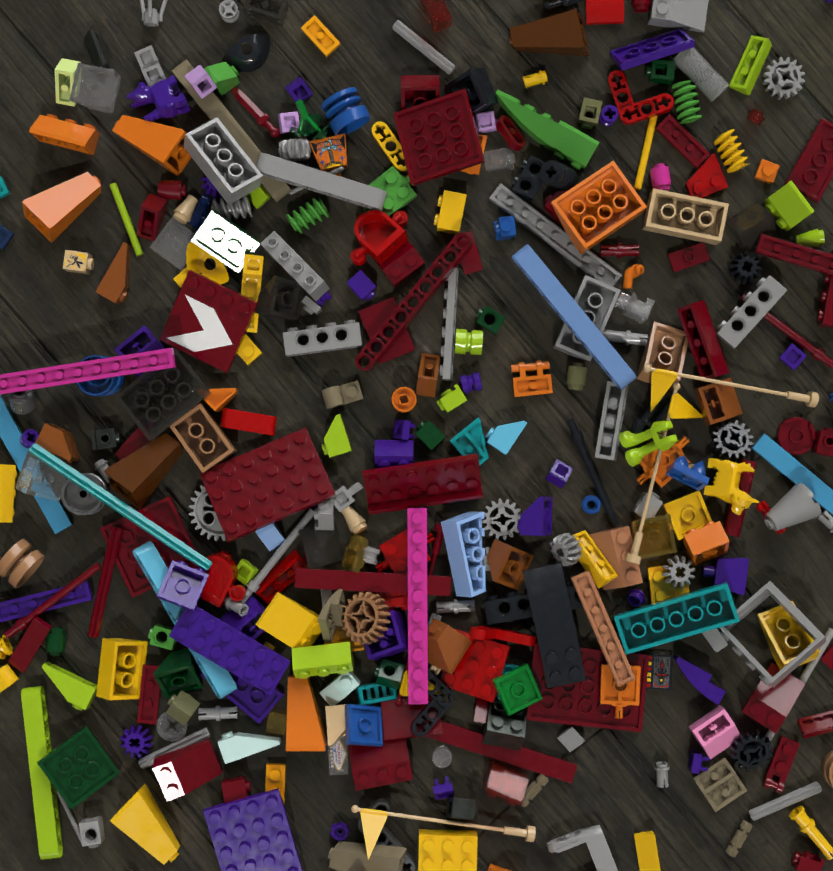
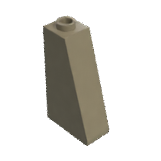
M339 841L335 847L330 849L328 855L330 859L329 868L337 871H402L407 848L375 844L368 860L365 843Z

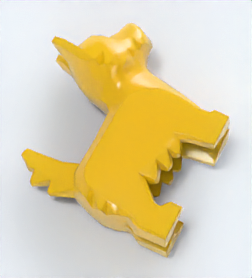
M709 458L708 468L714 467L718 472L716 473L717 476L714 477V485L705 486L704 495L715 496L732 505L731 510L736 515H741L742 511L749 508L752 503H759L758 500L739 489L741 472L755 471L750 463L746 464L743 462L738 464L730 460Z

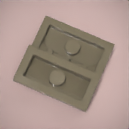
M338 589L328 599L318 617L323 640L327 643H332L336 627L343 628L345 625L340 622L344 619L342 613L346 610L343 607L346 605L343 589Z
M726 758L708 768V771L702 772L693 778L715 812L747 792V789Z

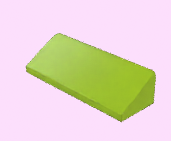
M751 35L729 84V88L750 96L772 47L769 38Z

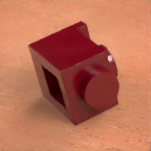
M805 850L803 853L796 851L791 857V866L797 871H821L825 862L819 855H814Z

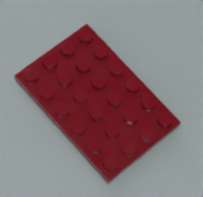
M306 427L216 465L205 473H199L228 543L336 496Z
M535 642L531 672L543 699L527 707L526 720L642 732L649 654L630 653L626 655L630 665L641 666L639 706L629 705L623 707V718L618 719L615 718V706L599 703L601 664H607L601 649L579 647L586 681L547 688L537 642Z

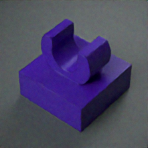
M395 419L392 438L402 440L414 438V435H410L409 432L410 427L415 428L416 425L411 424V421Z
M690 750L687 769L691 773L699 774V770L706 772L708 768L701 766V762L704 760L709 761L710 758L702 755L699 751Z
M445 776V783L443 785H440L438 779L435 778L433 791L436 800L455 796L452 783L449 782L447 776Z

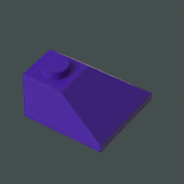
M539 497L520 515V519L517 522V529L520 531V535H552L553 497Z

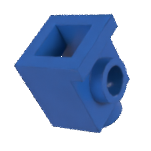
M514 216L499 217L498 221H494L496 241L515 239Z

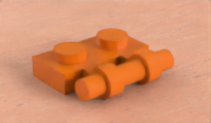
M537 360L535 363L525 364L524 362H518L516 365H511V372H519L520 377L512 378L514 397L553 393L551 374L543 375V369H550L549 361L542 362ZM536 370L537 376L526 377V371Z

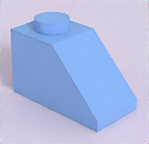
M276 523L255 531L269 551L280 546L285 540Z

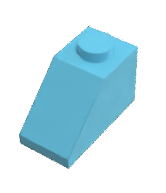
M519 421L500 425L495 429L491 428L485 436L488 438L486 443L506 455L527 422Z

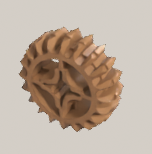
M369 591L359 592V594L353 595V599H347L349 605L343 606L346 610L342 613L344 619L340 621L345 624L342 629L347 631L346 636L351 637L353 642L359 644H372V642L379 641V637H384L383 631L388 630L386 624L391 623L387 620V617L391 614L387 612L389 606L385 605L386 600L380 598L379 594Z

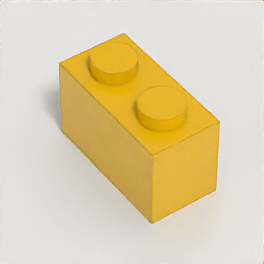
M444 190L443 195H439L437 206L441 207L440 214H436L434 225H437V231L456 235L460 232L467 194Z

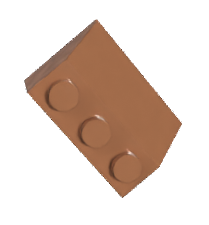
M625 525L589 534L618 575L617 578L604 585L602 590L623 588L643 583L639 565L624 561L626 553H631L633 545L629 526Z

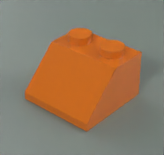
M714 521L708 522L703 528L698 530L696 528L690 529L683 536V543L688 558L692 561V567L728 552L730 541L720 521L715 523Z

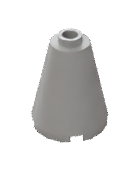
M798 483L765 515L766 519L764 522L770 530L778 531L817 518L821 515L820 505L812 500L814 495L803 483Z

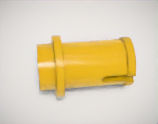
M539 70L537 73L523 76L525 88L541 83L545 85V82H548L545 70Z

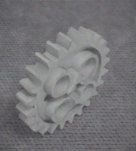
M201 485L202 491H195L198 497L191 498L195 502L194 505H189V508L194 509V512L189 513V515L195 517L191 523L198 524L195 530L202 529L201 536L208 533L207 539H211L214 535L215 541H218L220 536L223 541H226V536L216 512L203 509L205 506L213 507V505L208 503V493L205 486ZM208 513L214 516V521L211 524L205 521Z

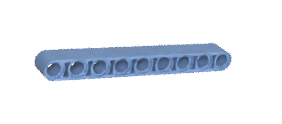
M528 244L511 256L521 271L620 390L637 378L627 363Z

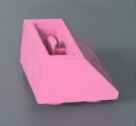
M720 705L688 726L710 759L734 744V739H740V733L726 710Z

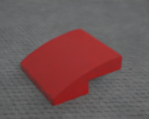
M585 0L586 25L624 24V0Z

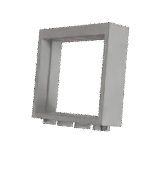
M769 581L737 609L740 621L767 597L771 596L814 640L813 643L772 677L729 632L737 623L720 627L719 630L724 639L732 643L734 652L739 657L743 655L747 659L745 662L752 671L756 669L761 674L759 678L765 685L770 684L774 688L826 643V637Z

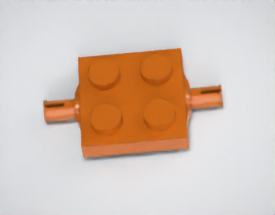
M685 436L670 449L662 451L655 482L661 488L672 479L665 475L667 468L678 457L685 456L682 448L690 442ZM658 450L643 457L640 465L644 473L636 479L640 485L649 478H652Z
M601 664L599 703L615 706V718H623V707L629 705L639 706L641 666L630 665L636 679L617 686L608 664Z

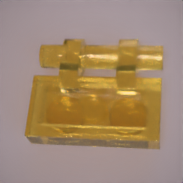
M358 534L351 537L349 547H346L343 567L359 573L360 568L363 567L365 562L362 551L368 546V540Z

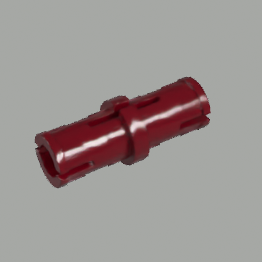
M600 244V257H638L639 244Z

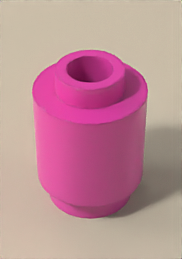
M664 163L653 165V168L650 169L652 188L669 191L671 186L669 166H665Z

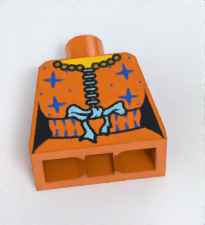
M345 134L309 141L321 171L328 173L339 167L348 168ZM341 172L335 174L342 177Z

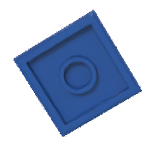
M345 705L346 744L383 746L381 707Z

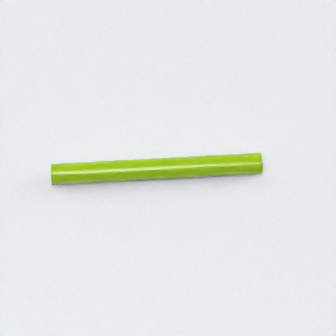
M112 183L109 186L136 256H141L144 253L117 183Z

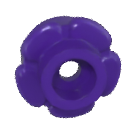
M631 589L627 600L631 605L639 607L645 603L646 598L640 589Z
M344 822L335 823L331 827L333 839L344 841L349 836V828H347V824Z

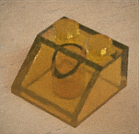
M670 514L645 518L642 529L644 534L638 556L642 557L641 559L676 553L677 549ZM641 519L631 521L633 541L636 531L638 532Z

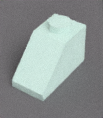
M352 671L347 674H339L319 694L330 706L336 705L360 685V680Z

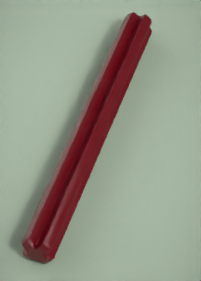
M117 526L111 527L88 630V636L92 638H97L100 633L122 528Z

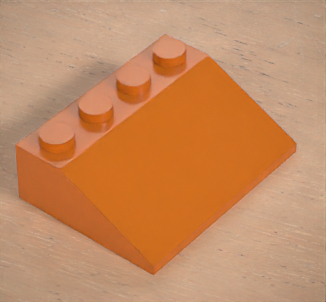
M614 161L551 202L569 239L580 254H583L641 215L647 208Z

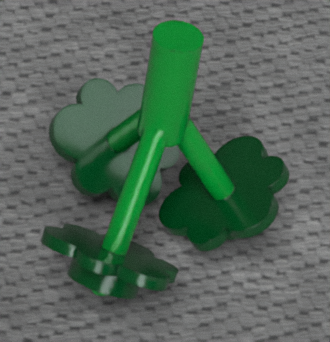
M303 100L296 101L295 103L301 116L299 128L291 127L289 131L294 133L293 135L297 138H305V136L314 134L316 131L318 134L312 139L313 141L316 138L319 140L326 138L328 133L326 129L330 125L328 124L321 130V115H315L314 113L308 115Z

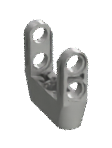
M600 825L573 831L546 844L550 853H560L586 842L597 871H618Z

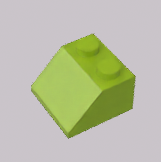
M792 180L763 201L766 210L775 216L777 225L785 231H788L814 212Z

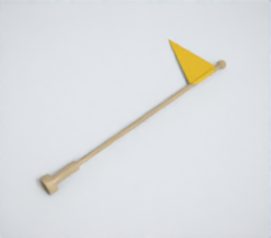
M650 365L643 367L646 373L652 371L650 413L677 377L785 396L786 399L805 402L806 406L813 408L819 402V394L811 391L807 392V394L790 391L785 393L652 368Z
M678 382L674 383V391L666 420L703 418L702 414L677 393L681 386ZM667 431L663 432V438L666 437ZM660 449L658 450L639 529L635 533L631 553H626L624 560L640 565L642 558L638 556L644 534L642 529L662 454Z
M357 805L351 807L353 813L359 811L361 815L368 860L387 816L500 831L507 835L525 837L527 842H534L536 835L535 826L527 825L526 829L507 826L500 828L359 808Z

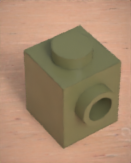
M181 690L177 696L173 695L167 703L170 707L166 713L185 726L200 703L190 694Z

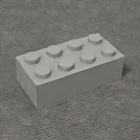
M218 118L185 134L183 147L228 205L260 188L263 175Z

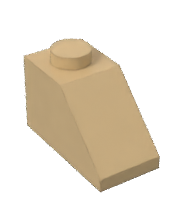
M347 704L325 706L329 747H334L346 732L345 705Z

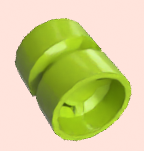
M456 329L454 354H466L469 351L471 355H481L483 330H472L468 333L467 329Z

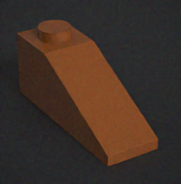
M123 242L96 290V293L118 305L121 302H125L129 289L131 246Z

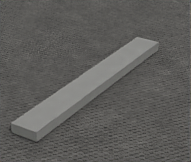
M500 183L490 196V201L510 216H514L515 220L592 278L614 286L622 276L590 250L580 254L565 231Z

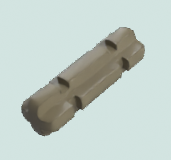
M540 774L536 778L537 780L533 781L524 791L525 794L518 798L517 801L521 806L526 807L530 803L529 800H532L540 792L542 786L548 783L549 780L545 775Z
M745 820L741 822L740 829H737L731 840V845H728L726 849L728 855L732 857L737 856L738 848L742 847L748 836L747 832H750L752 829L751 823Z

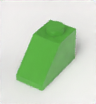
M227 62L204 68L217 86L216 89L221 96L240 83L237 77L239 75L238 71L233 65L230 67Z

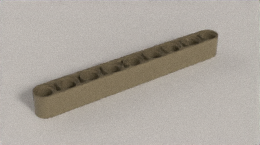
M185 59L171 70L210 121L215 118L221 121L256 166L259 155L262 152L213 91L203 99L195 92L185 78V75L194 68ZM263 176L261 183L276 203L291 192V189L285 182Z

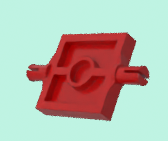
M407 530L379 546L384 554L385 561L375 566L378 572H382L389 567L394 573L407 574ZM432 533L427 535V539H429L427 540V544L435 540V538L432 537ZM427 553V562H429L431 558Z

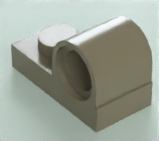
M358 380L340 386L329 387L321 391L327 410L364 399Z

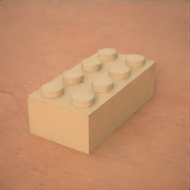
M653 188L649 193L642 230L717 245L722 241L729 204Z

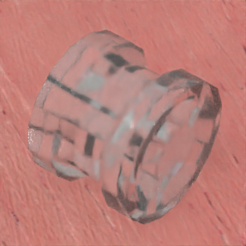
M438 746L434 749L432 754L434 764L440 768L449 766L452 760L449 748Z

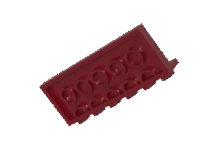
M478 454L362 470L369 514L483 498Z

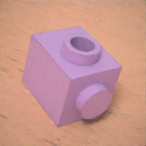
M198 65L185 75V78L201 99L217 88L201 65Z

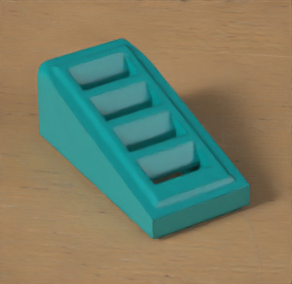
M376 682L362 684L355 688L358 705H368L396 699L398 697L397 690L389 688L390 695L387 696L386 686L378 685ZM378 686H381L383 697L379 696ZM370 688H373L375 698L371 697ZM364 689L366 690V700H364L362 690Z

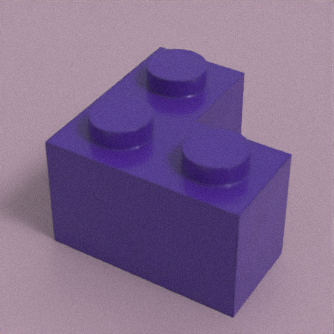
M388 611L391 615L387 617V620L391 623L386 624L388 630L383 631L384 637H379V641L372 642V644H364L368 660L377 661L408 650V635L400 611Z

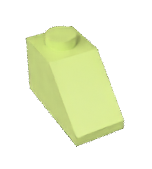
M62 58L56 66V103L75 107L81 81V62Z

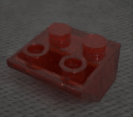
M492 761L483 784L489 796L493 798H498L499 796L512 806H516V804L521 806L529 779L525 774Z

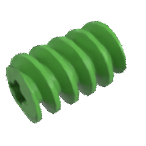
M691 80L672 85V90L675 91L673 97L677 98L674 104L678 106L676 112L680 113L677 116V119L681 121L679 122L680 124L691 123L702 118V115H696V112L700 111L701 108L694 106L699 103V100H693L698 93L692 92L697 86L691 85Z
M320 197L319 201L315 198L312 199L313 205L306 202V209L299 206L300 213L293 210V217L286 214L295 232L299 231L302 234L303 226L309 230V223L316 226L315 219L317 218L322 222V215L329 218V213Z

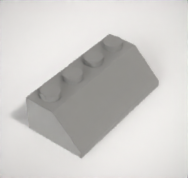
M585 275L582 278L574 300L599 331L603 333L621 290ZM563 323L553 348L568 355L591 361V354L568 326Z

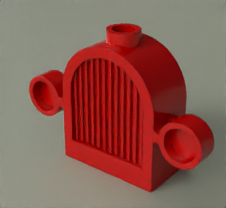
M371 210L358 215L355 220L354 232L360 247L354 249L350 257L352 262L359 266L366 262V254H369L381 265L408 241L406 231L403 229L408 224L407 214L404 211H397L390 218L382 211Z
M224 550L206 557L212 562V565L206 571V574H209V578L200 598L219 608L225 605L224 602L229 595L234 601H240L246 596L244 586L234 585L237 580L238 568L235 561L231 558L232 555ZM186 558L181 560L187 563L188 567L200 568Z

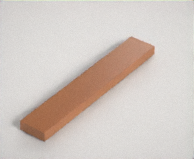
M589 570L571 577L616 685L620 686L636 679Z

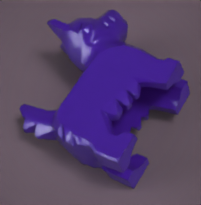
M174 75L152 86H147L144 82H140L137 88L126 96L128 99L134 100L130 105L131 108L144 106L149 103L155 104L156 109L144 117V120L154 121L161 117L173 118L178 114L190 111L183 92L181 93Z

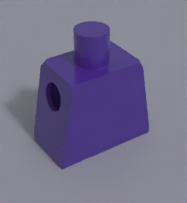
M714 558L713 566H702L701 576L711 577V585L713 586L727 582L731 592L745 595L749 558Z

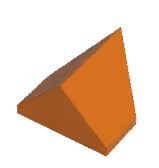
M197 389V393L214 411L221 412L238 394V389Z

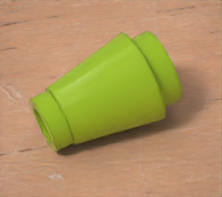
M818 228L795 236L796 244L802 246L820 247V245H825L824 231L818 230Z

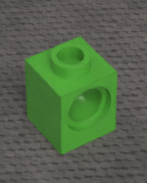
M156 624L154 628L151 627L148 639H151L150 645L173 650L177 643L176 640L169 637L173 627ZM163 631L167 634L166 641L159 639V632Z

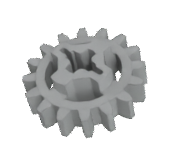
M779 57L777 62L773 60L770 63L771 66L768 65L765 68L767 72H764L762 77L766 78V80L762 84L768 85L765 91L771 90V97L777 94L778 100L782 96L787 100L790 94L794 97L797 91L803 88L801 85L805 80L801 77L805 75V72H800L802 65H795L797 60L790 62V57H787L783 61V58Z
M499 498L497 504L491 501L492 507L485 506L488 512H484L486 519L482 520V523L487 524L484 527L485 530H490L489 536L496 534L495 539L497 540L500 536H502L503 540H506V535L513 538L512 532L519 533L517 522L520 519L518 513L521 509L514 508L515 502L509 505V499L502 503L501 498ZM504 506L510 508L514 514L509 515L506 513ZM497 508L495 516L490 517L491 512ZM500 514H503L504 517L511 518L505 520L503 525H501V522L499 521H493L494 519L500 518ZM515 521L513 527L507 531L509 523ZM490 524L498 525L500 532L494 530Z

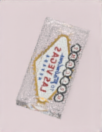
M346 734L340 738L334 747L328 746L329 775L349 774Z

